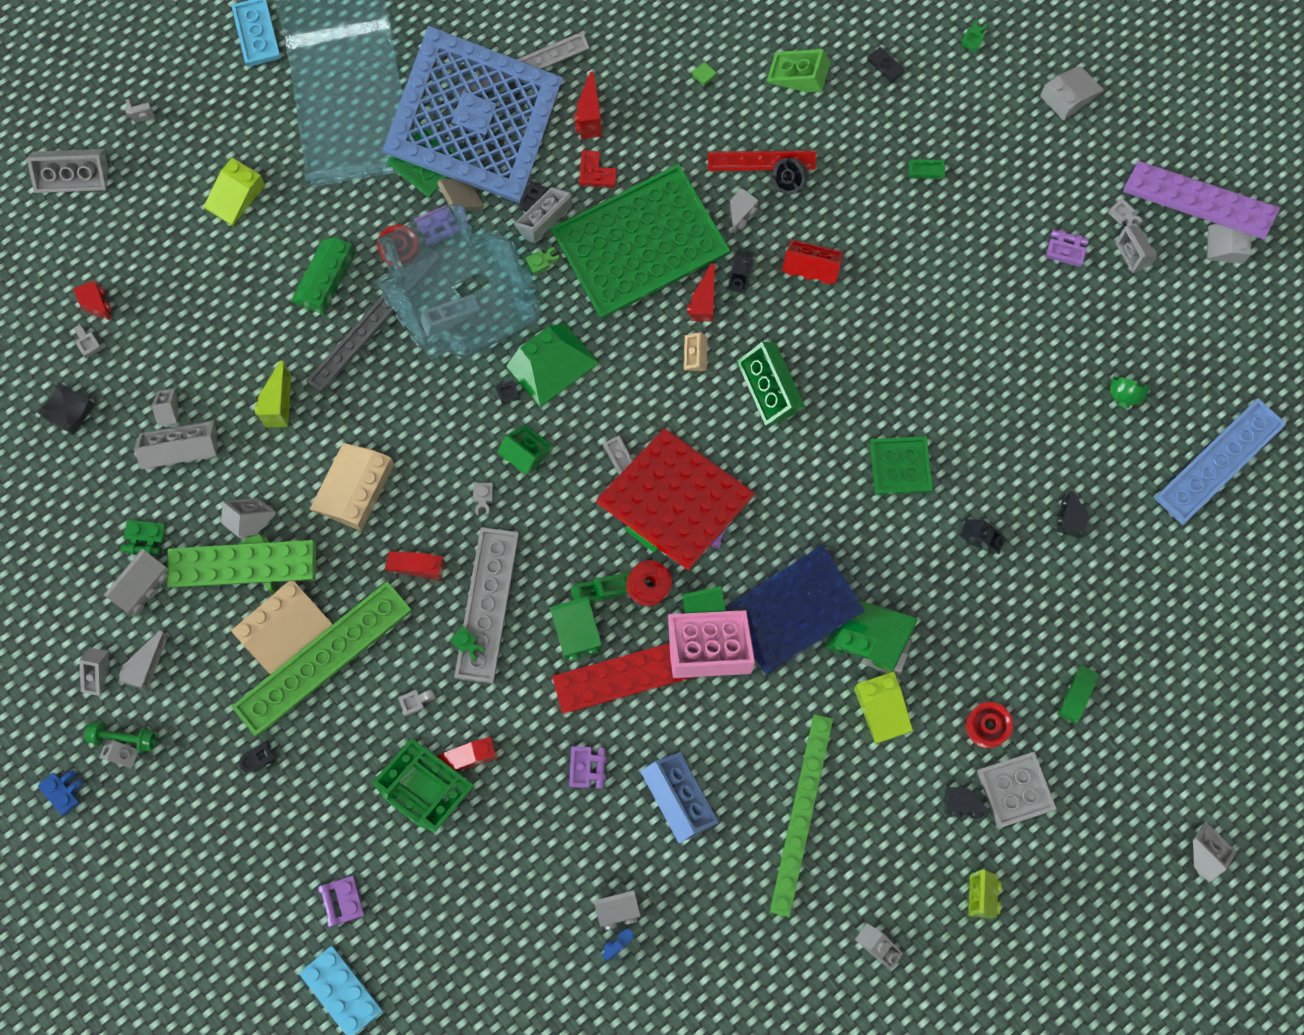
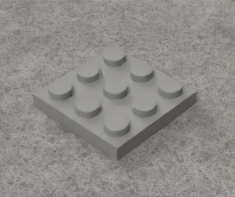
M1035 752L977 770L998 829L1056 810Z

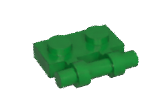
M127 520L123 538L130 541L129 545L122 544L121 552L135 555L143 549L151 556H160L161 548H155V544L164 543L167 526L162 523ZM139 542H147V545H146V546H138V543H139Z

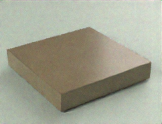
M440 179L437 184L453 212L483 209L484 205L473 186L455 179Z

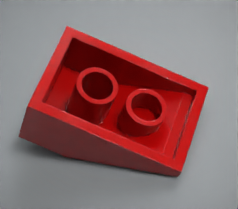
M591 71L588 75L577 104V113H574L576 133H580L581 140L602 137L594 71Z

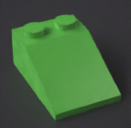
M824 49L775 52L767 82L803 92H822L831 62Z

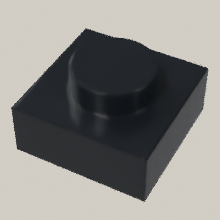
M513 381L496 386L502 406L520 400Z

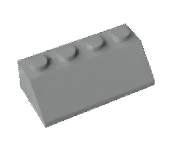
M105 149L32 152L27 157L34 193L107 189L108 163Z
M215 421L140 433L134 448L140 469L147 468L151 470L163 465L173 466L180 462L190 463L196 459L203 458L207 460L213 458L218 450Z

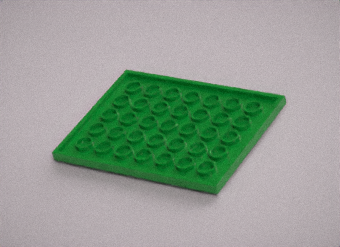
M679 164L550 228L601 320L730 254V249Z

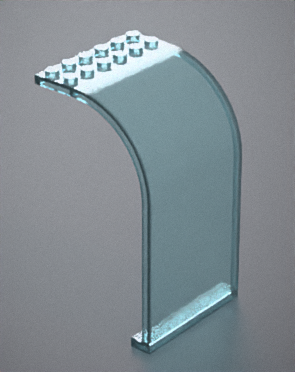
M275 0L289 57L305 167L304 178L308 187L396 172L387 164V160L391 156L382 153L402 98L395 47L385 0Z

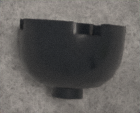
M785 158L775 164L771 179L773 186L778 192L792 195L806 187L809 173L802 161L796 158Z

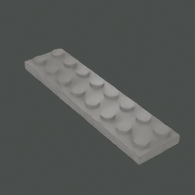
M480 528L463 626L477 638L478 641L475 645L481 646L485 653L483 654L479 650L475 651L474 656L478 660L474 661L470 657L469 651L463 654L459 650L454 675L455 679L494 684L519 532Z

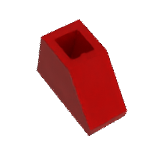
M91 281L73 289L79 305L85 312L107 320L112 319L109 313L112 309L108 301L104 299L106 293L102 286H98L95 281Z

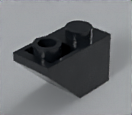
M738 248L733 262L728 290L746 293L756 256L755 252Z
M1070 491L1062 499L1060 507L1063 508L1062 514H1059L1056 525L1059 526V533L1081 538L1085 533L1089 515L1076 494Z
M966 519L960 537L970 545L994 554H1000L1005 537L985 520Z
M947 787L945 789V814H950V817L962 818L963 815H971L972 819H983V816L989 814V809L969 788Z

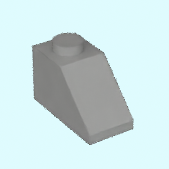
M176 388L156 392L152 409L158 426L170 427L177 423L179 410Z
M90 647L79 660L81 693L100 696L109 670V651Z

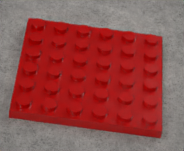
M664 428L597 498L596 503L689 571L751 501L755 493Z

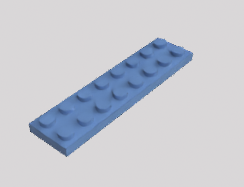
M1257 398L1154 499L1184 525L1286 423Z

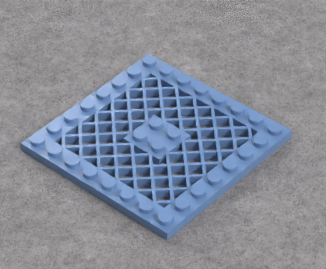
M428 26L382 153L520 203L563 77ZM447 56L450 62L443 64L440 58ZM436 60L438 67L433 68V65ZM464 62L467 68L460 71L457 64ZM453 66L456 73L448 75L446 69ZM481 69L484 75L477 77L474 71ZM442 71L444 77L437 80L434 73ZM470 73L472 80L466 82L463 75ZM498 75L500 82L494 84L491 77ZM429 76H431L433 82L427 84ZM458 77L461 84L454 86L452 79ZM487 80L490 86L482 88L480 82ZM447 82L450 88L443 91L440 84ZM515 82L517 88L511 90L508 84ZM476 84L478 90L471 92L468 86ZM436 86L439 93L432 95L429 88ZM504 86L506 92L499 94L497 88ZM464 88L466 92L462 91L460 97L457 91ZM531 88L534 94L527 96L524 90ZM492 90L495 97L488 99L486 92ZM425 91L428 97L421 99ZM520 92L523 99L516 101L514 94ZM453 93L456 99L448 101L446 95ZM442 97L444 104L437 106L435 99ZM509 97L512 103L505 105L502 99ZM536 99L535 105L533 107L530 101ZM498 101L501 108L495 110L496 103L494 102ZM431 102L433 108L426 111L423 104ZM526 103L529 110L522 112L519 105ZM458 104L454 112L452 106ZM418 106H419L422 112L419 113V114H416L417 109H418ZM515 107L518 114L511 116L508 110ZM448 108L450 115L443 117L441 110ZM436 112L439 119L431 121L429 115ZM504 112L507 118L500 121L497 114ZM531 114L530 119H529V122H528V121L526 120L525 116ZM493 116L496 123L490 125ZM425 117L427 124L420 126L418 119ZM521 118L524 125L517 127L514 120ZM452 119L451 125L453 127L449 128L446 121ZM414 122L416 128L410 130L412 123ZM442 123L445 130L437 132L435 126ZM510 123L512 130L506 132L503 125ZM498 127L502 134L494 136L492 129ZM431 128L433 135L426 137L423 131ZM526 129L524 137H522L520 131ZM459 130L462 137L455 139L452 132ZM488 132L490 139L483 141L482 137L485 138ZM419 133L422 139L415 142L412 135ZM448 134L451 141L443 143L440 137ZM516 134L518 140L512 143L508 136ZM476 136L479 143L472 145L469 139ZM504 138L507 145L500 147L498 140ZM436 139L439 146L432 148L429 141ZM465 141L468 147L461 150L458 143ZM493 143L496 149L489 152L486 145ZM520 145L519 151L517 153L514 147ZM454 146L457 152L449 155L446 148ZM482 147L485 154L478 156L475 150ZM510 149L513 156L506 158L503 151ZM471 152L473 159L466 161L463 154ZM499 153L502 160L495 163L492 156ZM488 158L491 165L483 167L481 160ZM515 160V163H514V166H513V169H512L511 166H510V164H509V162ZM505 165L508 171L501 174L498 167Z

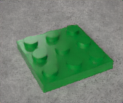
M429 129L423 131L426 137L433 135V132ZM419 133L412 135L415 142L422 139ZM436 139L429 141L432 148L439 146ZM451 147L446 148L449 155L456 152ZM393 156L387 160V164L428 198L439 188L438 181L448 178Z
M927 436L870 439L874 496L932 493Z

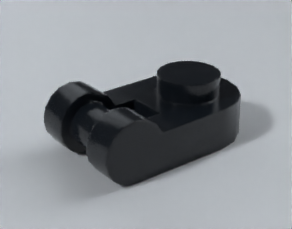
M531 181L520 199L521 209L527 212L548 191V188L540 187L536 182Z
M265 741L243 754L239 760L240 769L246 773H254L276 761L278 758L275 753H272L270 743ZM263 752L265 757L260 760L258 754Z

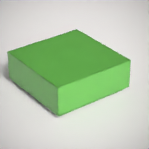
M703 62L692 72V76L701 85L705 86L717 76V73L706 62Z

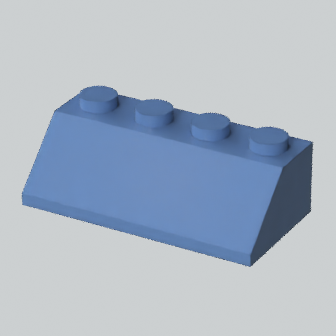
M681 752L657 760L641 771L678 843L691 839L719 823Z

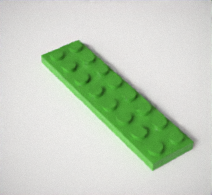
M305 540L168 549L169 570L167 574L169 576L167 577V587L180 588L316 580V541Z

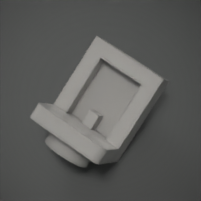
M126 99L127 106L125 111L134 123L155 118L154 111L149 102L133 106L130 99Z

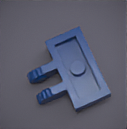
M74 770L69 771L61 779L53 772L38 785V788L62 816L68 814L80 803L74 796V793L83 786L84 782L82 779L75 781L69 788L66 786L76 776L77 773Z
M628 929L623 930V932L618 934V940L615 943L611 940L602 948L605 951L602 953V956L608 962L632 941L634 937L632 931Z

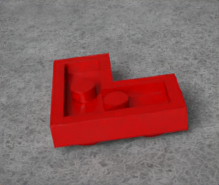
M582 150L579 186L615 188L616 168L599 167L600 151Z

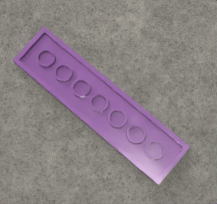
M1140 161L1136 164L1123 191L1264 240L1280 207Z

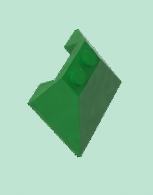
M562 323L547 327L521 346L506 367L541 408L599 365V363L569 327Z
M849 597L824 648L841 655L845 651L871 660L876 667L894 672L918 619Z
M412 738L372 782L374 787L391 806L417 826L433 832L440 828L474 787L472 783Z

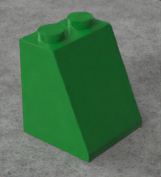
M588 596L550 607L565 660L574 661L580 659V656L584 654L591 656L599 653L602 645Z

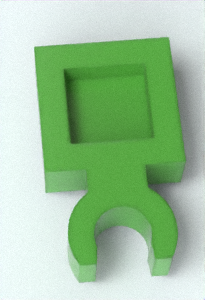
M554 247L549 248L545 254L540 250L525 258L533 275L549 269L550 262L556 263L560 260L559 255L551 256V254L555 253Z

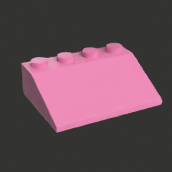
M746 611L668 615L673 678L751 674L755 661Z

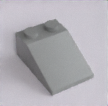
M1078 66L1056 76L1045 84L1040 97L1065 121L1100 95L1104 89L1081 66Z

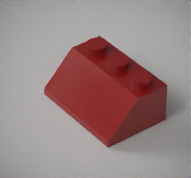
M791 239L786 251L782 271L791 276L800 275L808 280L817 279L825 284H836L844 252Z

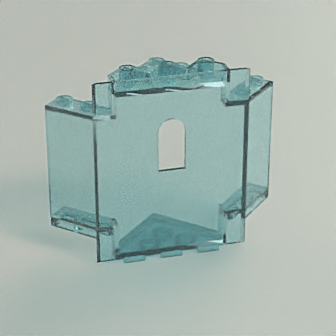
M457 204L444 207L378 238L390 271L389 274L375 280L384 293L381 296L389 307L398 312L396 317L400 323L412 332L410 337L418 347H423L431 360L447 352L466 359L540 321L537 307L540 303L533 294L535 289L533 285L534 280L529 271L521 269L522 265L515 253L516 247L511 240L504 239L498 232L490 231L487 233L485 229L472 234V229L465 218L466 212L461 205ZM474 275H483L488 279V286L463 299L452 287Z

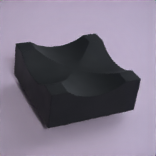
M59 382L51 398L40 408L38 414L45 420L74 435L95 404L87 397L78 394Z

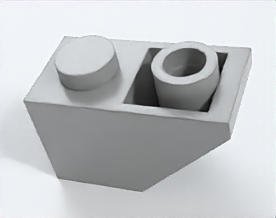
M742 188L730 200L729 210L732 232L734 234L739 229L742 230L746 226L747 220L750 217H754L759 210L758 200Z
M868 923L855 939L868 953L890 970H892L903 955L882 932Z

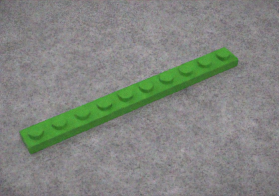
M815 714L812 718L769 913L790 917L833 719Z

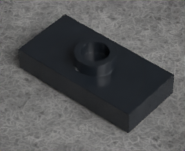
M882 47L877 48L867 57V61L891 83L904 73L905 69Z

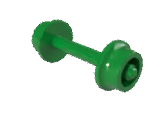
M100 720L97 723L90 722L87 725L85 741L92 743L95 747H99L103 739L137 743V751L142 754L145 751L152 752L154 750L157 734L147 727H143L139 735L105 731V723Z

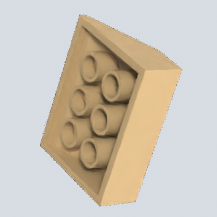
M343 443L310 510L362 531L394 467L391 457L374 450Z
M289 581L231 631L271 675L333 624L294 581Z

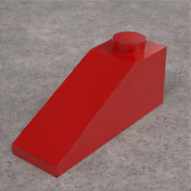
M711 263L693 293L691 303L687 305V314L691 315V321L713 322L715 264Z
M389 551L385 571L441 581L445 561L442 556L426 553Z
M491 737L470 742L436 756L455 771L498 760Z

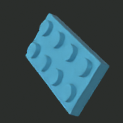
M248 0L232 4V11L246 66L249 67L281 59L267 0Z
M334 946L329 947L299 973L345 1035H356L383 1012L382 1008Z

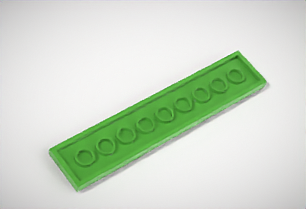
M386 581L231 707L253 735L258 737L410 614L412 610L389 582Z

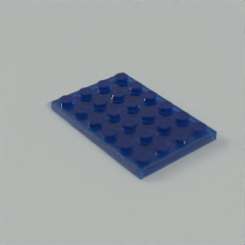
M823 544L725 607L726 611H746L753 655L766 675L865 612L864 607Z

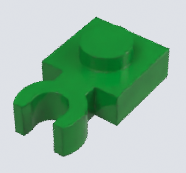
M978 20L974 21L972 29L968 28L961 42V46L977 52L984 39L985 34L983 33L987 27L986 23L983 27H978Z
M464 626L449 639L463 654L469 651L470 657L474 661L478 660L474 656L475 651L479 650L481 653H485L481 646L475 645L478 641L477 638Z

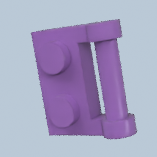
M354 876L318 887L319 893H322L329 919L327 921L328 927L365 916ZM334 889L340 905L341 917H336L330 891Z

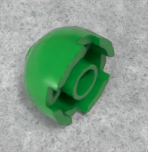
M1113 376L1110 393L1112 398L1119 402L1118 406L1129 409L1130 405L1137 406L1146 399L1150 386L1145 384L1141 386L1137 381Z

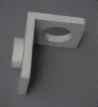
M107 740L99 758L132 768L138 751L117 741Z

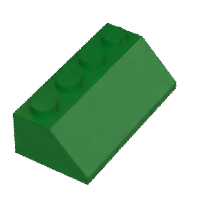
M338 238L322 239L291 299V303L325 315L356 254L352 244Z
M761 342L737 360L765 426L790 418L805 408L776 342Z

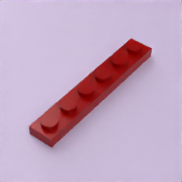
M816 150L708 151V171L774 170L775 164L785 158H796L805 164L807 170H816Z

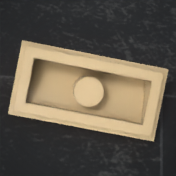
M701 332L685 335V371L707 370V336Z

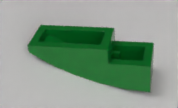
M630 573L596 578L594 581L575 584L571 588L573 599L576 600L588 596L590 604L626 595L628 594L626 581Z
M1080 665L1057 713L1058 716L1073 724L1079 722L1099 673Z

